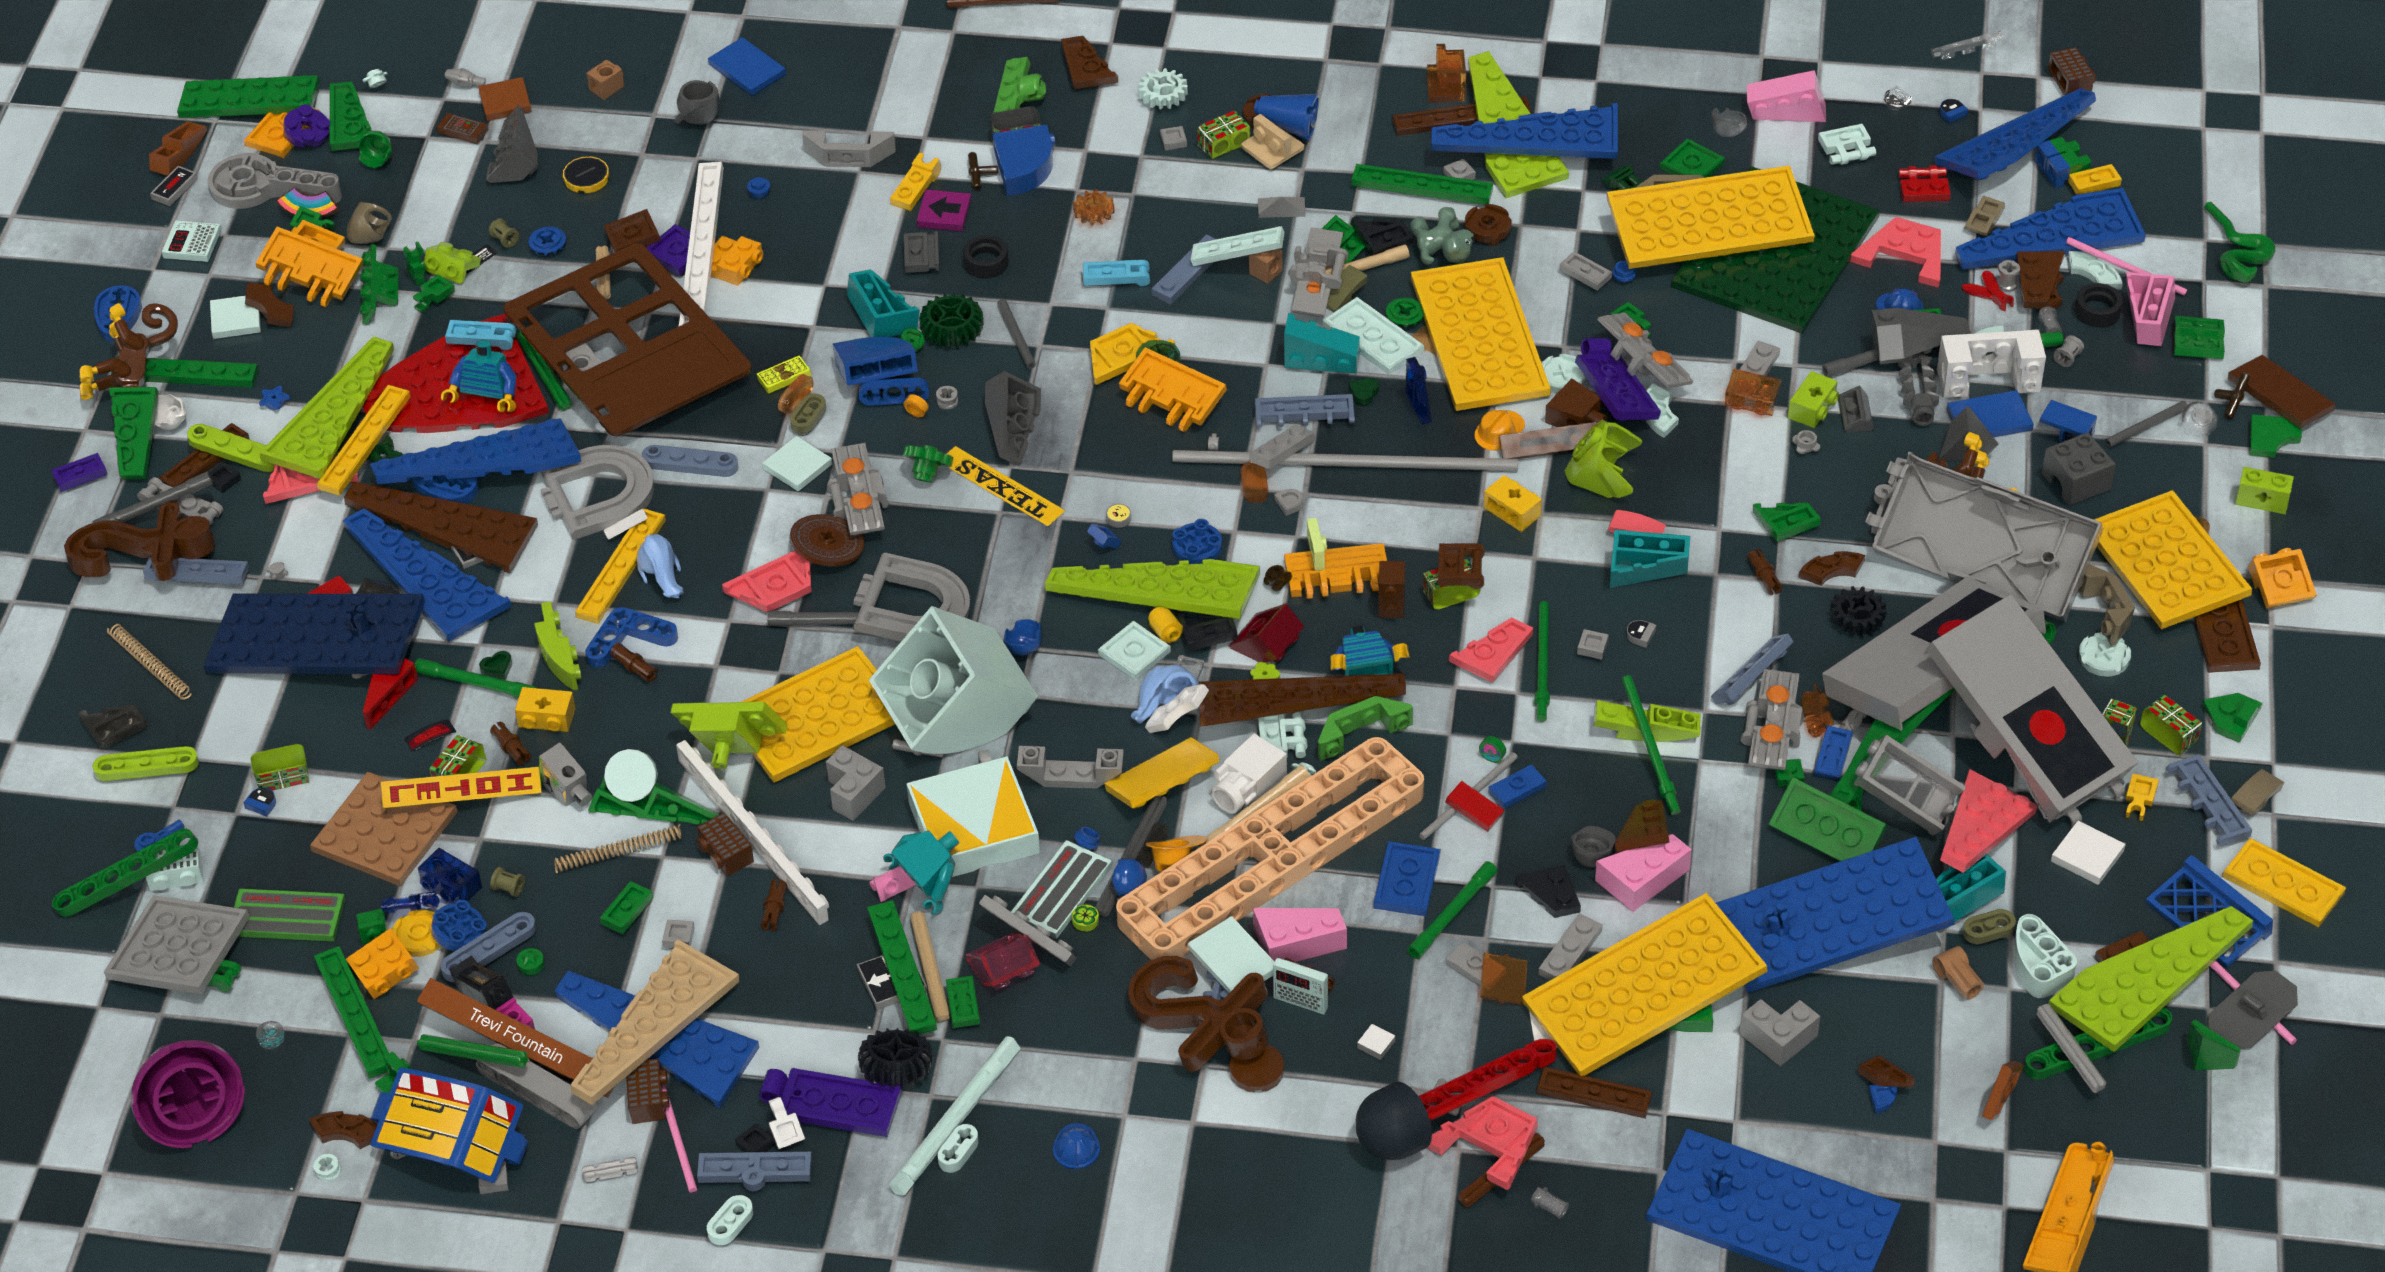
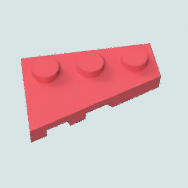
M1511 617L1488 631V635L1479 641H1471L1467 644V648L1459 653L1457 651L1449 655V662L1493 683L1532 637L1533 627Z

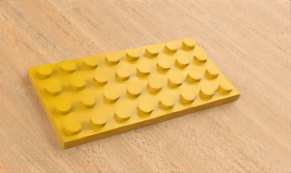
M1790 165L1607 192L1606 199L1629 269L1814 242L1815 235Z
M1503 257L1411 272V281L1418 302L1421 304L1423 316L1455 411L1550 396L1551 388Z
M1706 892L1523 995L1522 1000L1580 1076H1585L1763 975L1768 970L1765 962Z

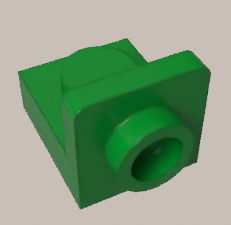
M383 908L356 914L362 945L368 944L387 931Z

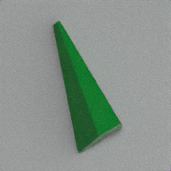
M605 778L601 786L597 788L588 808V811L593 813H609L611 815L635 816L637 818L672 822L679 821L698 825L720 815L656 782L653 791L644 799L633 802L623 801L610 792Z

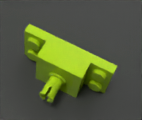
M765 702L675 703L671 709V714L679 720V723L684 725L693 736L713 753L710 765L716 769L727 768L729 753H759L762 735L786 734L788 725Z

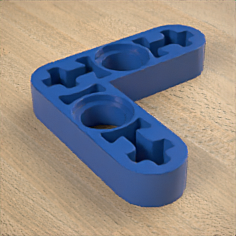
M616 608L609 614L585 650L587 663L592 667L599 668L605 666L612 658L610 656L612 647L617 643H622L627 635L664 647L672 646L678 640L677 626L670 621L629 608ZM641 624L650 625L646 630L638 629V626ZM609 634L616 636L612 640L603 639V637Z

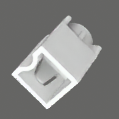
M1253 734L1215 771V779L1218 783L1212 788L1214 801L1221 809L1230 814H1235L1237 811L1241 812L1281 782L1287 775V753L1258 735Z

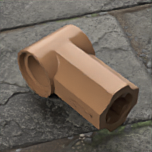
M1955 946L1932 958L1933 967L1938 976L1942 979L1948 978L1963 998L1970 1000L1983 990L1984 983L1969 966L1968 957L1960 946Z

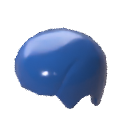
M1024 619L1016 621L1011 631L1006 629L1003 642L1009 652L1021 656L1035 652L1042 642L1041 625L1037 621Z
M1130 858L1118 860L1112 877L1117 897L1122 898L1147 882L1145 867L1139 861Z

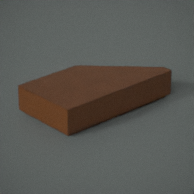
M1880 1055L1858 1065V1074L1877 1086H1914V1077Z

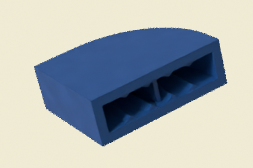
M1047 124L992 133L994 153L1007 196L1033 190L1049 177L1053 168L1052 147H1055V138L1053 133H1049Z
M866 337L833 343L835 364L847 386L918 372L915 349L912 344L903 339L894 337Z

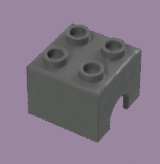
M2087 432L2046 448L2042 475L2049 483H2052L2053 476L2058 478L2062 486V498L2071 506L2111 490L2116 464Z

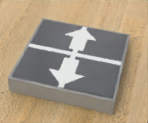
M883 955L857 964V970L876 1010L899 1002ZM918 969L925 992H927V985Z

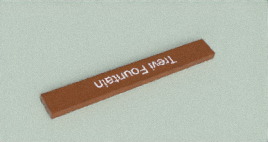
M432 978L428 980L417 1000L418 1004L506 1048L527 1052V1057L530 1060L574 1081L585 1064H589L593 1059ZM614 1087L604 1097L609 1098Z

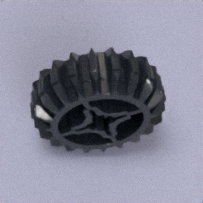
M897 1027L896 1030L886 1028L884 1032L876 1031L875 1035H868L867 1040H863L859 1048L858 1061L860 1072L864 1073L865 1079H871L872 1084L881 1083L882 1087L891 1085L892 1088L901 1085L904 1088L906 1084L915 1085L916 1081H923L924 1076L929 1075V1070L933 1063V1055L930 1043L926 1041V1037H919L918 1032L910 1033L909 1029L901 1031Z

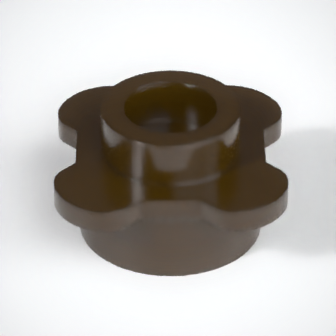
M1274 565L1266 571L1263 582L1265 585L1272 586L1273 591H1279L1285 586L1287 581L1292 579L1291 572H1286L1283 566Z

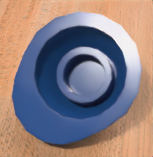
M1906 287L1895 288L1891 293L1881 295L1876 301L1877 310L1889 308L1923 309L1922 302L1917 293Z
M1074 1123L1065 1126L1058 1133L1054 1141V1158L1060 1165L1066 1168L1076 1170L1086 1168L1099 1157V1141L1094 1131L1085 1124Z

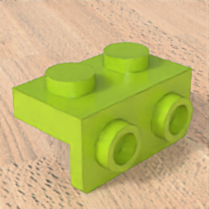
M440 242L438 245L426 248L424 258L427 272L440 275L458 284L464 283L466 270L480 267L481 258L472 255L471 251L465 249L458 250L447 242Z

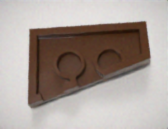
M1084 36L1061 39V46L1074 89L1118 83V75L1108 68V64L1104 59L1101 60L1094 47Z
M2017 251L2016 262L2020 266L2018 276L2023 308H2048L2065 251Z
M1646 800L1635 806L1615 841L1616 852L1670 842L1662 800Z

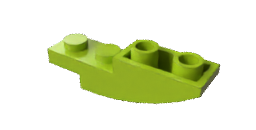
M551 601L543 602L541 606L544 621L534 623L540 651L554 675L571 690H578L577 679L582 678L579 664H573V661L578 660L575 645L570 646L568 636L563 637L562 629H556V626L561 625L558 610L553 611Z
M1600 700L1596 701L1594 706L1595 727L1615 730L1616 738L1644 741L1632 707ZM1650 704L1648 710L1644 709L1655 742L1686 740L1700 736L1701 714L1655 704Z

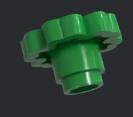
M910 445L905 446L902 455L914 460L912 472H914L913 479L932 483L933 477H936L938 466L952 467L954 457L937 451L938 448L923 445V448Z

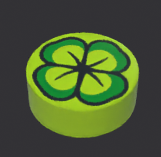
M1080 905L1073 910L1072 924L1077 930L1086 932L1097 927L1099 913L1095 907Z

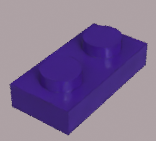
M98 453L51 470L61 492L108 475Z

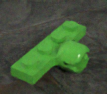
M1028 57L1013 58L1006 61L993 113L1019 109L1023 102L1029 103L1045 98L1046 85L1045 82L1040 80L1042 76L1037 73L1028 75L1031 64Z

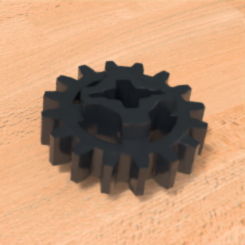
M1851 586V591L1848 592L1842 589L1841 595H1834V601H1831L1830 617L1835 619V626L1843 625L1842 631L1845 632L1851 629L1852 635H1855L1857 631H1861L1862 635H1866V630L1869 629L1871 632H1875L1876 626L1882 627L1883 620L1886 618V602H1881V595L1874 596L1875 590L1873 589L1865 592V587L1863 586L1860 590H1856L1854 586Z

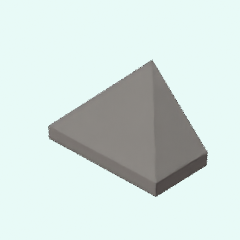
M1305 197L1258 198L1259 218L1305 217Z

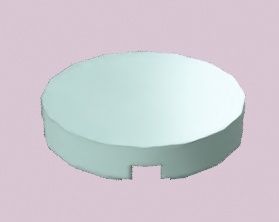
M1559 354V357L1553 358V356H1550L1542 362L1551 392L1558 393L1571 378L1583 386L1585 385L1587 379L1576 365L1575 356Z
M2102 632L2083 639L2079 647L2078 659L2081 665L2090 673L2106 677L2115 676L2125 671L2130 664L2131 650L2129 646L2127 647L2124 644L2125 641L2122 638L2113 646L2110 645Z
M627 749L616 753L610 758L605 768L604 778L607 788L615 797L623 801L633 802L644 799L653 791L658 772L654 761L648 754L640 750Z

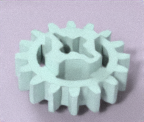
M1164 68L1163 72H1159L1158 69H1155L1154 74L1147 72V77H1141V82L1138 83L1139 98L1143 99L1144 104L1150 103L1151 108L1157 105L1159 109H1162L1163 106L1171 109V104L1179 106V100L1185 101V95H1188L1187 80L1183 79L1182 74L1176 75V70L1167 72V69Z

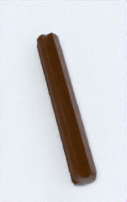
M1539 1133L1534 1134L1521 1165L1544 1147L1545 1140ZM1485 1172L1458 1194V1201L1464 1207H1470L1496 1184L1487 1180Z

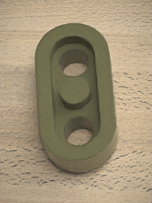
M815 393L805 396L790 416L791 429L800 434L813 430L826 412L825 398Z
M1997 909L1972 916L1964 922L1963 937L1972 944H1982L2007 937L2014 932L2016 918L2010 911L2005 909Z

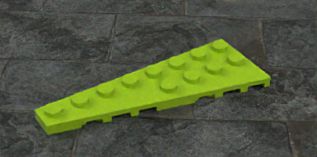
M373 336L259 452L261 460L320 479L394 351L393 342Z

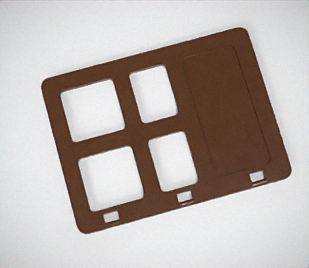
M639 243L627 246L510 300L504 305V314L517 326L522 335L548 365L558 373L561 380L588 411L598 419L601 426L611 436L624 435L751 372L750 361L650 251ZM629 263H637L660 290L620 309H614L592 285L591 281ZM569 291H575L598 319L558 338H552L531 315L529 310ZM667 304H674L689 321L649 341H643L627 324ZM528 320L531 325L525 328L521 322ZM605 333H612L627 349L626 352L585 371H581L566 355L567 351ZM566 364L570 369L563 371L559 366ZM605 408L609 414L602 416L598 410Z

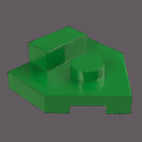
M2240 693L2203 699L2202 706L2205 712L2209 714L2216 733L2240 743L2261 710L2262 702Z

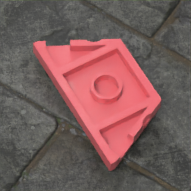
M335 456L333 457V459H332V461L330 462L329 466L331 465V463L333 462V460L336 458ZM274 465L275 470L271 473L268 480L269 488L267 492L263 493L265 504L321 491L318 490L317 486L320 479ZM357 473L349 483L359 481Z
M795 551L790 552L723 583V592L768 613V611L779 608L812 592L810 561L804 559Z

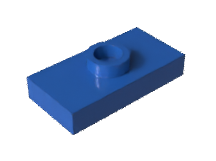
M1827 725L1814 775L1840 781L1853 737V731Z
M1531 764L1489 786L1488 793L1505 809L1546 788L1547 781Z

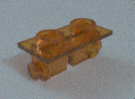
M1814 683L1815 691L1804 692L1801 702L1804 714L1806 715L1808 733L1813 737H1819L1823 732H1826L1827 725L1834 726V721L1830 711H1827L1826 708L1830 706L1828 696H1826L1825 691L1821 692L1817 684Z

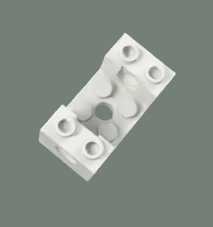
M2039 330L1941 336L1937 374L1943 398L1968 396V375L2011 373L2015 390L2018 393L2040 392L2046 355ZM1987 352H1993L1990 355H1985Z

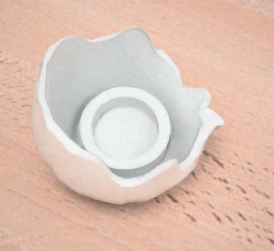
M171 394L158 395L154 426L163 430L179 427L187 415L183 401Z

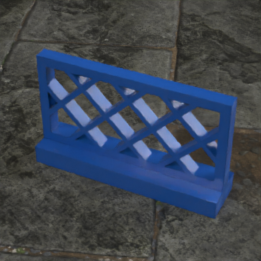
M2190 855L2184 861V866L2146 898V903L2178 929L2193 922H2182L2178 919L2177 912H2194L2195 922L2197 921V912H2213L2214 914L2232 906L2252 919L2253 925L2250 930L2255 934L2250 938H2240L2233 944L2235 951L2231 955L2225 957L2222 954L2217 959L2226 968L2232 965L2261 938L2265 940L2272 934L2273 919L2193 855ZM2185 877L2193 884V889H2176V883ZM2161 896H2174V905L2162 906L2157 900ZM2177 896H2193V905H2177ZM2196 896H2209L2213 900V905H2197Z

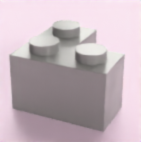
M843 745L826 761L828 782L834 785L830 789L832 809L854 821L886 788L883 767Z
M1760 999L1742 1014L1740 1035L1776 1064L1782 1066L1818 1036L1820 1015L1801 1000L1780 1015Z

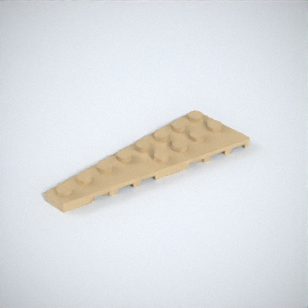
M681 940L675 941L674 948L669 955L664 956L659 969L656 972L653 971L649 977L648 984L643 990H639L623 1012L621 1021L609 1031V1037L605 1043L599 1045L594 1058L589 1064H585L571 1084V1093L593 1105L738 984L739 974Z

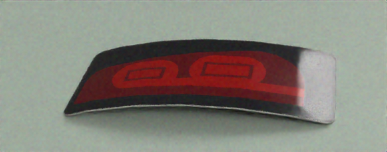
M446 719L425 726L408 735L404 740L413 752L433 740L456 733V730L450 720Z

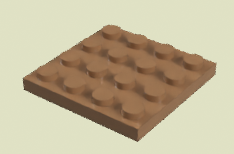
M367 772L310 844L311 851L390 883L402 886L456 815L457 807L449 802L382 808L380 782L391 780Z

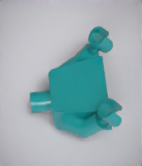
M929 830L923 833L919 832L902 836L892 852L883 856L884 862H892L889 870L900 866L927 897L929 895L932 897L923 902L924 909H930L933 904L932 915L943 911V902L941 900H943L955 867V862L949 852L959 844L958 839L951 831L947 832L939 840Z

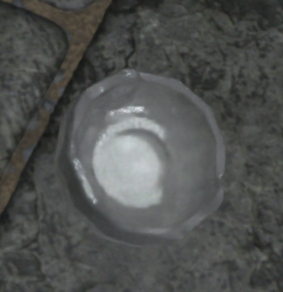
M1715 108L1711 113L1713 129L1721 137L1737 136L1744 132L1747 127L1746 116L1739 111H1731L1729 108H1726L1723 113H1719V110Z
M2196 401L2189 403L2182 409L2177 424L2178 426H2183L2187 435L2203 437L2210 435L2216 429L2218 416L2207 403Z

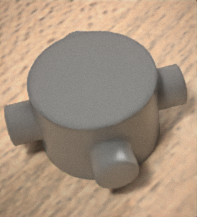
M1212 433V436H1209L1208 451H1219L1220 439L1216 433Z
M275 562L270 567H267V572H270L272 580H280L285 575H288L283 562Z

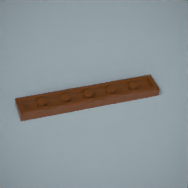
M1520 97L1530 114H1532L1527 97ZM1476 104L1392 115V122L1397 136L1431 132L1432 127L1446 125L1471 126L1478 121Z

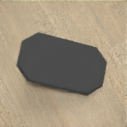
M2277 971L2254 972L2209 1013V1029L2241 1049L2252 1048L2298 1005L2297 986Z

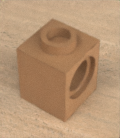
M608 60L603 61L586 73L589 90L603 100L624 87L622 69Z
M1280 249L1249 255V274L1267 284L1283 271L1282 250Z

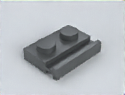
M938 231L927 235V232L904 233L905 273L926 272L933 268H936V271H940Z

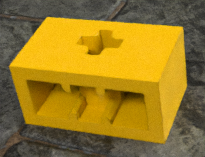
M1505 475L1484 491V508L1520 532L1524 531L1541 516L1542 499Z
M522 687L515 708L518 727L569 732L576 709L573 692Z

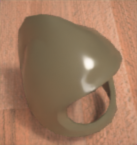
M359 202L349 220L346 238L349 242L355 244H370L382 240L392 220L391 214L378 205ZM370 212H381L388 220L378 219L370 214Z

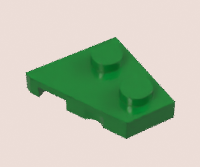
M1761 503L1753 504V513L1776 541L1815 528L1821 524L1820 516L1809 503H1776V507L1761 508Z

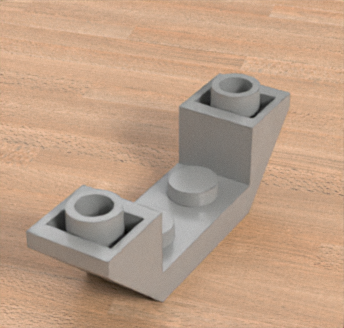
M803 130L802 132L804 151L827 167H872L896 152L894 132L871 131L870 144L827 143L826 131Z
M1019 746L1017 770L1044 787L1097 789L1122 773L1124 749L1097 748L1096 762L1046 760L1045 747Z

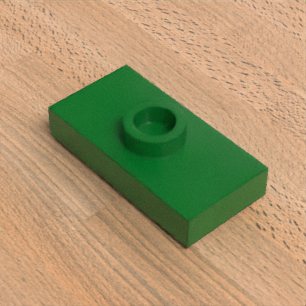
M973 976L946 979L953 1028L979 1025L980 1018Z

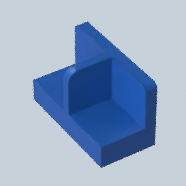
M2050 400L2040 417V422L2060 429V442L2065 440L2068 433L2079 436L2088 432L2093 436L2097 420L2096 415L2054 400Z

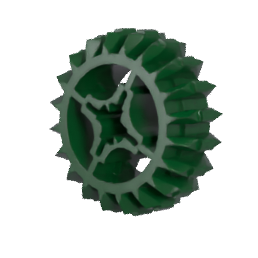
M944 293L941 298L935 296L934 301L928 300L927 305L922 307L919 322L920 330L925 340H929L931 345L937 343L939 348L945 345L950 349L951 346L959 348L961 344L968 346L969 341H975L976 337L981 335L984 318L982 309L978 302L973 301L972 297L966 298L964 294L956 296L955 293L947 296Z

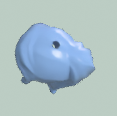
M659 534L647 535L637 552V568L644 583H648L644 571L652 573L664 591L663 595L665 597L679 598V595H682L684 592L683 587L679 586L676 582L674 564L677 572L681 571V567L671 544Z
M1179 665L1155 667L1148 672L1141 683L1139 707L1137 711L1132 712L1131 718L1137 723L1142 724L1145 719L1154 713L1159 704L1169 703L1185 687L1199 685V682L1191 672Z

